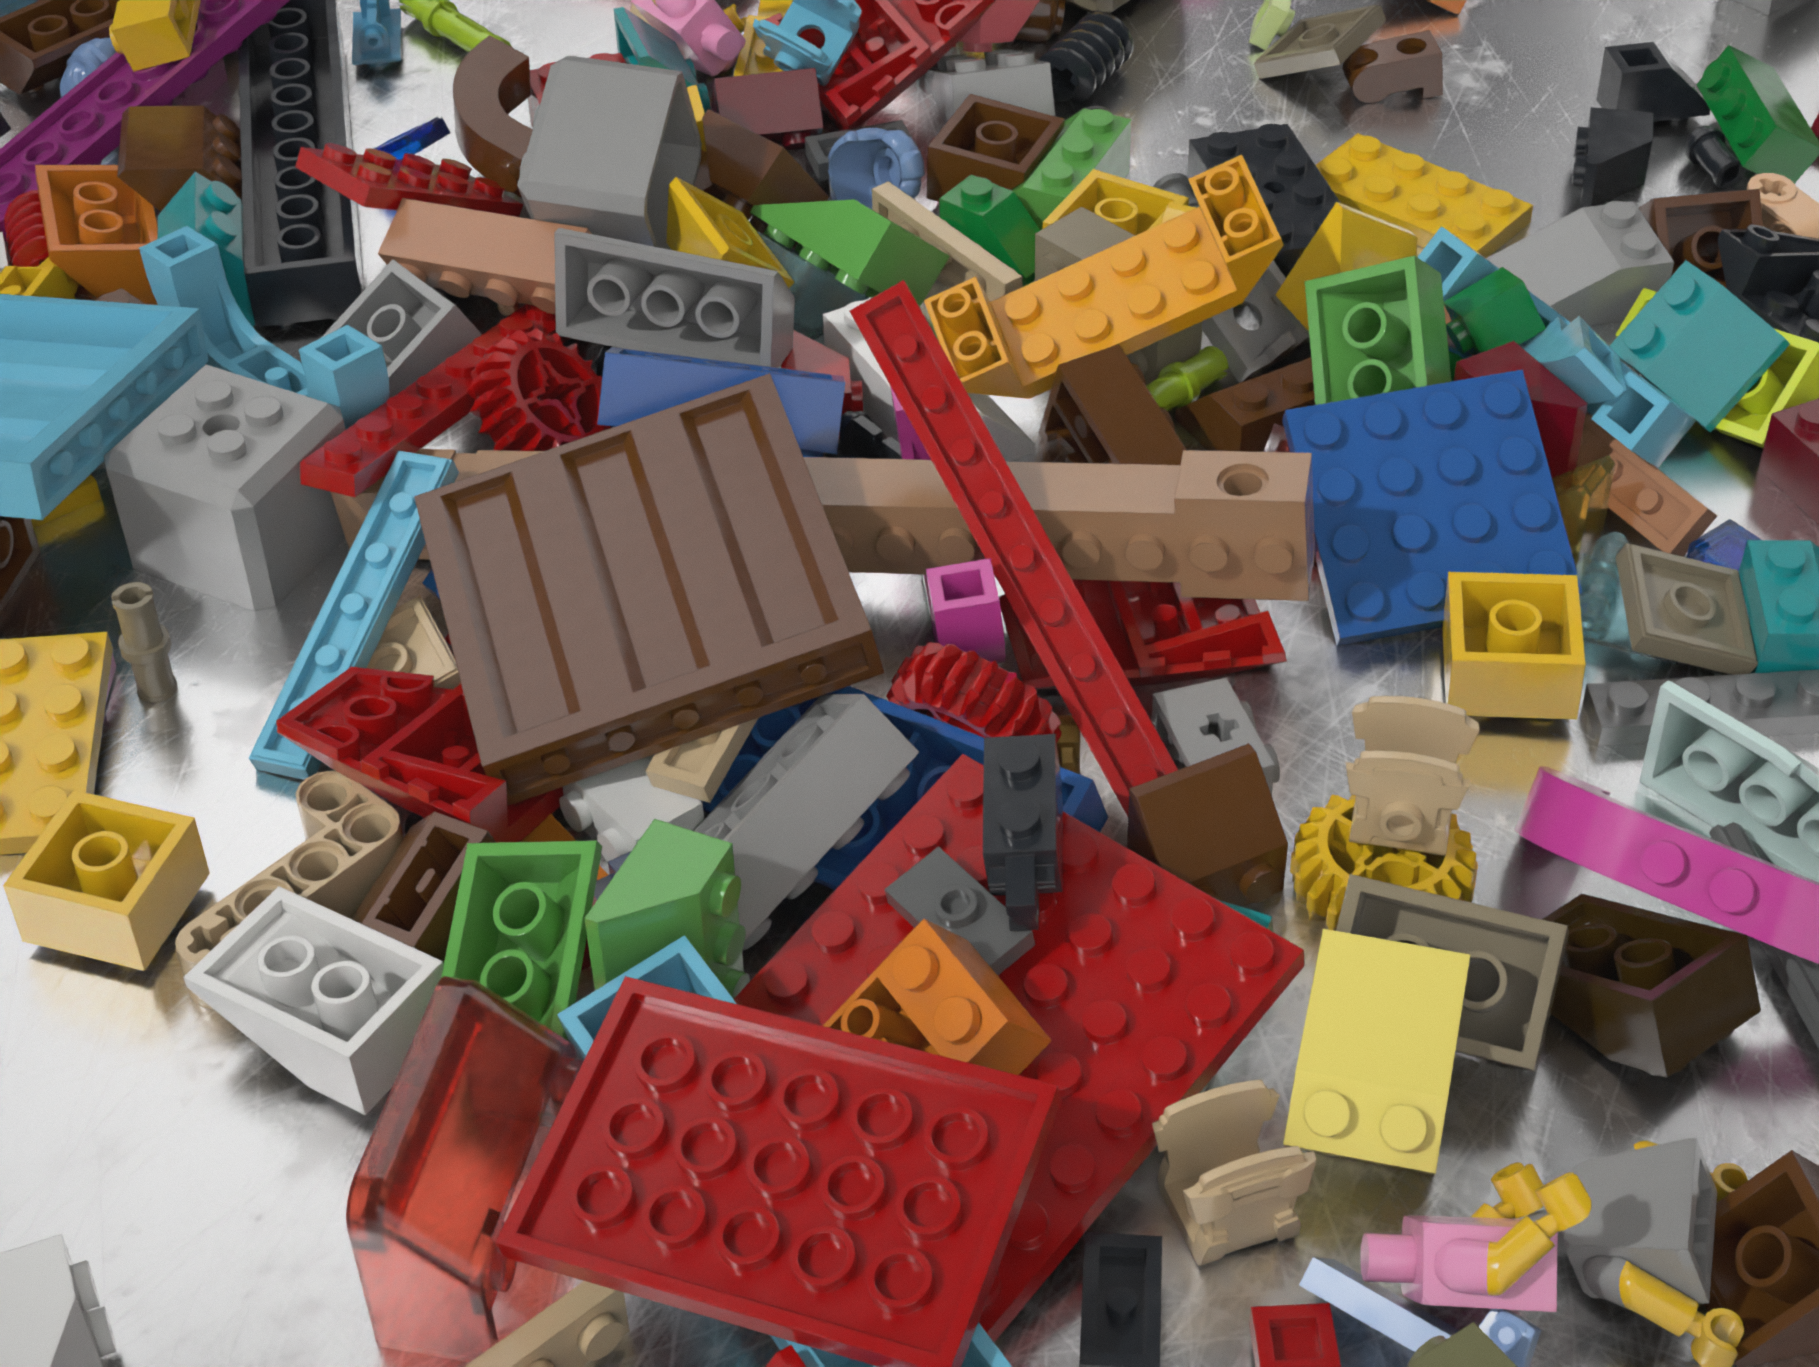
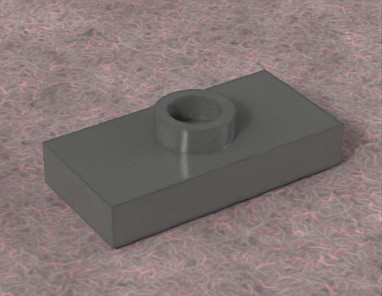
M939 846L884 889L888 903L914 928L923 919H926L967 939L997 975L1001 974L1035 946L1033 932L1031 930L1010 931L1006 907Z

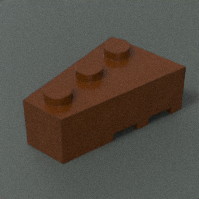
M1119 344L1058 365L1038 433L1046 442L1059 440L1070 452V454L1066 455V463L1181 464L1183 450H1186L1175 432L1170 414L1166 409L1158 406L1146 387L1145 377L1141 369L1135 363L1130 362Z

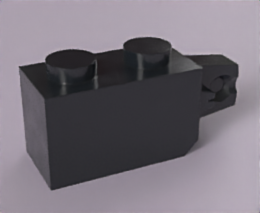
M1055 734L984 738L983 859L989 893L993 896L1006 895V912L1009 916L1010 931L1039 930L1040 893H1058L1063 891L1062 780Z

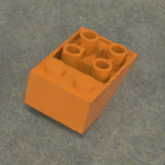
M923 919L823 1025L1019 1075L1052 1041L967 939L926 919Z

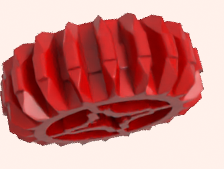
M538 328L526 333L519 329L515 333L508 334L500 342L495 341L484 351L485 355L475 364V368L470 373L473 380L467 393L475 401L469 412L482 419L483 423L478 433L490 435L495 442L493 450L546 451L611 428V426L597 425L602 377L597 376L592 370L593 359L584 361L578 355L577 344L567 347L563 346L558 333L547 337Z
M928 642L926 646H916L910 656L904 658L891 680L892 686L886 695L890 702L984 738L1055 734L1056 743H1058L1062 735L1059 728L1061 721L1056 713L1052 712L1050 703L1037 696L1034 686L1024 684L1017 678L1016 672L1006 671L998 666L996 660L990 662L981 658L974 650L964 652L955 644L943 646L940 643Z

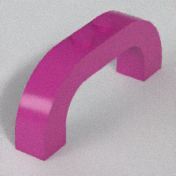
M890 386L901 458L931 460ZM991 559L926 569L927 575H922L935 643H940L943 646L955 644L964 652L974 650L981 658L990 662L996 660L997 664L1005 663V641L1000 600Z
M1539 766L1514 828V831L1520 836L1556 855L1610 879L1819 964V882L1610 797L1611 792L1550 767Z

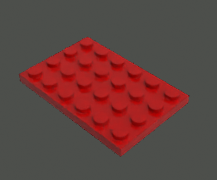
M625 976L495 1243L502 1256L507 1259L877 1367H961L1061 1103L1059 1088L1055 1084Z

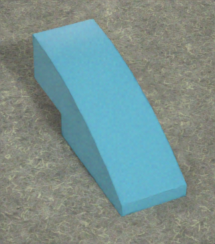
M1558 316L1545 330L1540 332L1524 347L1525 351L1588 404L1617 398L1626 390L1620 357L1580 316L1575 318L1569 325Z

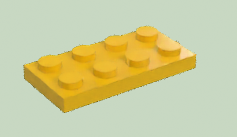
M1357 133L1316 164V167L1341 204L1412 231L1417 236V246L1422 248L1426 247L1442 226L1487 258L1531 223L1532 204L1513 197L1507 191L1493 189L1471 180L1463 173L1449 171L1427 162L1419 155L1405 153L1383 144L1372 136Z
M108 632L0 639V855L27 853L73 790L94 794L113 646Z

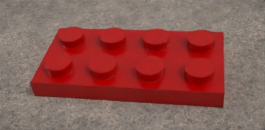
M326 143L324 150L301 147L295 165L297 169L363 207L397 211L402 198L516 217H520L523 207L522 203L505 195V188L499 186L496 181L482 177L475 178L470 175L471 167L447 158H443L441 164L437 165L429 159L405 153L403 160H399L377 149L366 148L364 155H361L347 147Z

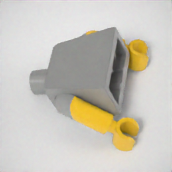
M1697 1137L1663 1144L1639 1141L1617 1154L1580 1162L1572 1169V1172L1579 1177L1591 1198V1211L1582 1222L1558 1232L1557 1256L1568 1255L1583 1293L1592 1298L1605 1299L1635 1312L1678 1337L1684 1332L1694 1336L1691 1342V1353L1701 1367H1732L1738 1356L1735 1347L1738 1346L1744 1334L1742 1320L1738 1314L1729 1309H1712L1706 1315H1703L1697 1311L1698 1304L1709 1303L1716 1203L1748 1181L1744 1170L1734 1163H1723L1718 1165L1713 1173L1710 1172ZM1537 1210L1529 1214L1528 1217L1534 1222L1548 1213L1546 1210Z

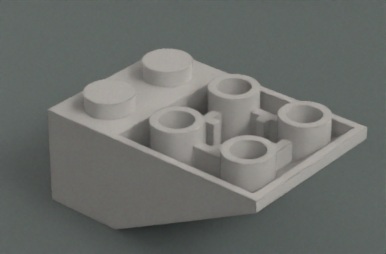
M1013 48L984 52L985 59H975L974 56L966 57V54L943 56L937 62L936 67H931L925 73L926 80L944 124L948 122L969 94L1055 116L1050 63L1035 60L1033 52L1024 53L1023 50L1014 51Z

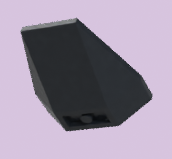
M1749 225L1747 229H1722L1717 240L1727 290L1772 328L1819 343V239L1776 232L1759 225Z

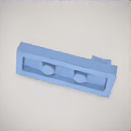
M1313 1257L1299 1284L1306 1290L1414 1352L1435 1336L1442 1335L1447 1339L1460 1331L1375 1282H1365L1360 1273L1335 1259ZM1490 1309L1478 1327L1517 1367H1530L1541 1329L1507 1309Z

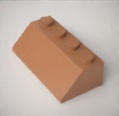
M402 198L377 254L387 265L393 259L430 287L443 289L453 296L467 298L469 294L488 297L494 302L505 306H513L517 302L534 305L547 313L556 314L554 232L558 228L588 234L592 233L588 228Z

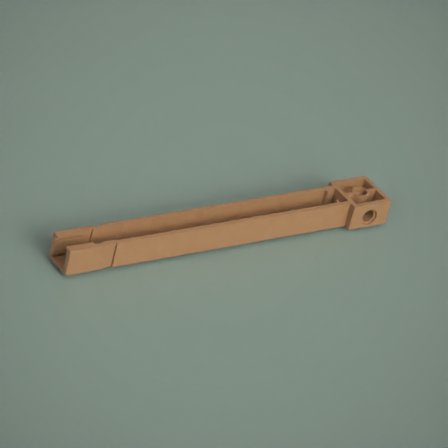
M420 449L416 454L452 459L459 471L455 480L457 482L544 451L477 450L476 454L456 453L453 449ZM1183 450L1180 465L1006 462L1071 579L1180 583L1181 597L1309 601L1315 556L1312 453ZM803 457L849 572L927 575L926 569L985 559L931 460ZM386 475L355 498L331 492L349 550ZM426 543L418 559L430 560Z

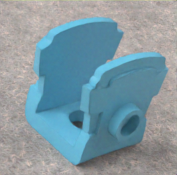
M793 0L779 26L764 19L760 21L755 19L753 27L757 36L766 45L763 50L764 55L773 59L778 68L783 71L816 68L817 83L825 87L858 31L859 17L862 10L855 0ZM812 28L819 30L825 37L824 46L821 49L800 38V33Z

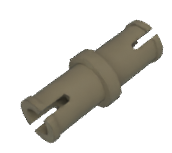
M131 582L118 587L111 596L112 605L116 610L122 631L118 645L123 659L131 663L137 684L138 697L148 703H159L173 697L178 689L177 680L173 675L168 656L172 642L168 629L159 622L152 588L142 582Z

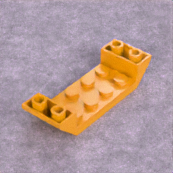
M1239 155L1188 179L1199 207L990 302L975 276L925 299L924 303L938 341L967 393L1031 399L1051 390L1059 364L1117 344L1128 355L1242 304L1283 247L1282 239L1243 156Z

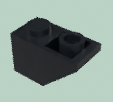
M1654 42L1605 47L1596 98L1601 108L1653 113V122L1663 120L1684 121L1689 117L1710 115L1711 110L1694 81Z
M1590 108L1588 126L1577 127L1573 157L1575 161L1572 186H1581L1580 207L1597 206L1645 184L1653 141V113Z

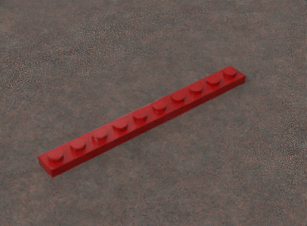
M903 280L849 312L985 559H991L993 573L1128 817L1130 788L1177 771L1178 768L910 289Z

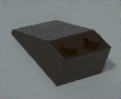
M1582 893L1542 919L1568 925L1569 929L1551 1014L1611 1061L1643 1070L1653 1076L1668 1078L1672 1074L1683 1070L1687 1063L1718 1041L1728 1038L1735 1029L1761 1012L1747 935Z

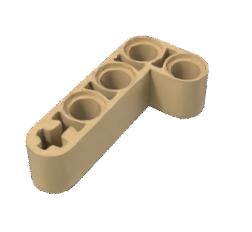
M337 771L319 772L306 778L298 786L295 793L305 841L200 914L179 931L175 944L183 975L185 976L278 886L351 919L403 840L398 812L363 785ZM187 988L189 996L195 1004L203 1008L213 1009Z

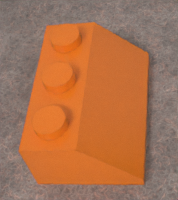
M35 165V175L50 261L59 268H62L66 274L97 298L122 288L147 305H158L149 284L139 250L140 247L157 240L158 225L154 207L117 177L118 165Z

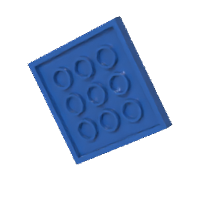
M1523 369L1285 410L1282 421L1290 452L1312 453L1315 558L1336 646L1442 628L1448 572L1577 575L1578 577ZM1578 577L1579 598L1581 600L1583 592Z

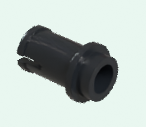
M1701 126L1691 132L1686 139L1687 158L1693 164L1701 165L1713 178L1717 186L1725 189L1735 185L1742 179L1746 168L1742 166L1739 159L1727 147L1725 135L1718 128Z

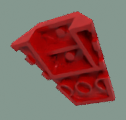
M855 0L862 10L859 17V28L827 85L824 87L818 84L821 108L840 131L857 128L890 104L933 67L972 28L996 0ZM779 13L764 20L779 26L783 17ZM806 29L799 35L800 38L819 49L824 46L825 37L817 29Z
M1072 579L1131 686L1157 685L1214 677L1287 662L1285 650L1269 611L1260 612L1255 599L1181 597L1180 583ZM1006 595L999 596L1001 614L1022 682L1026 685L1034 686L1035 689H1057Z
M350 667L276 720L277 733L333 770L360 783L386 800L424 818L432 812H437L484 829L490 833L497 843L522 841L550 813L552 814L560 807L559 799L564 795L563 787L507 806L506 780L487 776L482 767L462 685L459 684L454 689L435 687L434 676Z

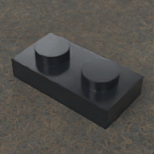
M1085 1232L1079 1367H1160L1162 1236Z

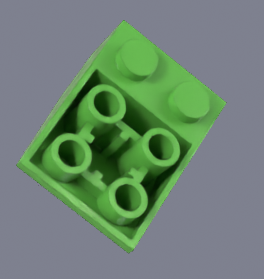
M855 199L754 205L750 213L768 223L764 234L789 249H792L795 242H798L794 250L800 253V257L825 272L833 264L829 272L835 275L836 280L862 295L866 291L865 295L869 298L904 280L920 307L950 257Z

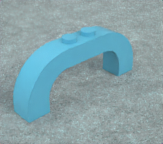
M189 226L182 227L139 248L146 275L157 304L161 306L200 309L208 355L207 365L339 406L345 430L389 399V377L382 345L349 325L300 348L301 362L264 339L245 318L232 295L225 276L218 244Z
M1442 226L1418 256L1419 259L1441 273L1444 301L1499 269V267ZM1528 290L1545 328L1558 316L1567 325L1571 323ZM1537 335L1521 343L1519 346H1521L1524 349V347ZM1620 360L1626 390L1617 398L1588 404L1587 411L1593 415L1591 419L1629 450L1650 464L1659 467L1696 422V419Z

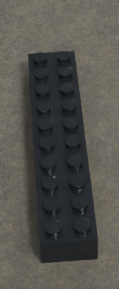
M290 0L277 11V15L270 22L260 25L248 35L238 48L241 170L243 178L244 274L256 327H287L297 322L322 319L338 320L363 292L356 202L295 167L301 147L324 150L326 143H334L352 149L344 41L337 0Z

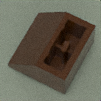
M432 812L410 827L351 919L443 961L444 965L467 843L497 842L484 829L437 812Z

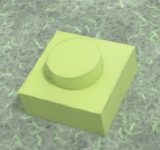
M1264 0L1254 17L1249 43L1266 50L1275 35L1281 37L1287 32L1295 15V10L1290 8L1291 0Z

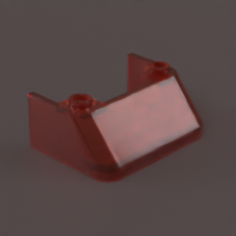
M444 976L436 985L356 1169L346 1207L347 1231L377 1346L471 1362L499 1342L492 1307L498 1291L507 1292L510 1289L515 1276L517 1261L502 1256L495 1242L505 1223L506 1212L539 1126L552 1127L584 1061L576 1058L575 1047L571 1042L476 980Z

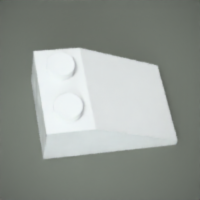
M278 886L183 978L187 988L309 1088L366 1115L428 1050L444 965L443 961Z
M63 1234L0 1253V1367H105L103 1356L117 1352L105 1306L99 1307V1295L89 1261L84 1260L73 1264Z

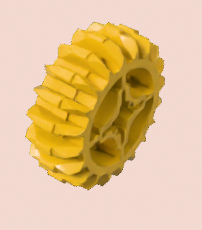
M1332 794L1325 808L1312 807L1306 823L1300 824L1299 832L1295 835L1294 848L1290 860V873H1292V881L1294 882L1296 902L1306 904L1309 921L1326 920L1328 930L1336 931L1350 874L1470 903L1473 900L1478 862L1476 861V852L1472 851L1471 833L1459 830L1457 814H1451L1446 856L1349 842L1356 795H1351L1349 800Z

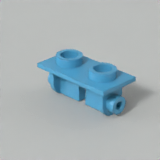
M360 0L361 12H353L352 64H367L372 67H380L390 62L401 61V9H390L389 0Z

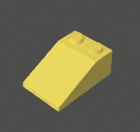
M1323 929L1295 1071L1283 1141L1285 1147L1299 1146L1301 1151H1314L1317 1154L1435 1176L1470 954Z

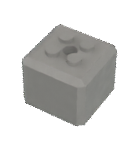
M570 55L552 64L541 103L535 111L533 131L527 152L523 155L521 161L520 177L517 184L530 219L588 228L593 235L671 250L666 243L669 184L675 177H678L694 186L701 162L702 143L683 72Z
M207 364L203 366L104 455L108 478L133 569L252 611L276 607L345 537L331 492L301 485L300 462L321 448L327 441L332 440L345 431L340 407Z

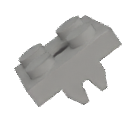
M1274 261L1271 262L1244 302L1240 304L1242 306H1250L1255 310L1259 317L1258 329L1247 330L1240 326L1233 314L1234 307L1202 322V331L1212 345L1224 353L1229 369L1239 383L1250 379L1310 345L1309 331L1275 296L1286 278Z

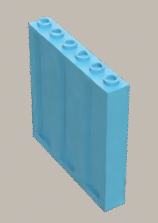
M0 294V516L43 520L104 462V455L208 362L199 308Z

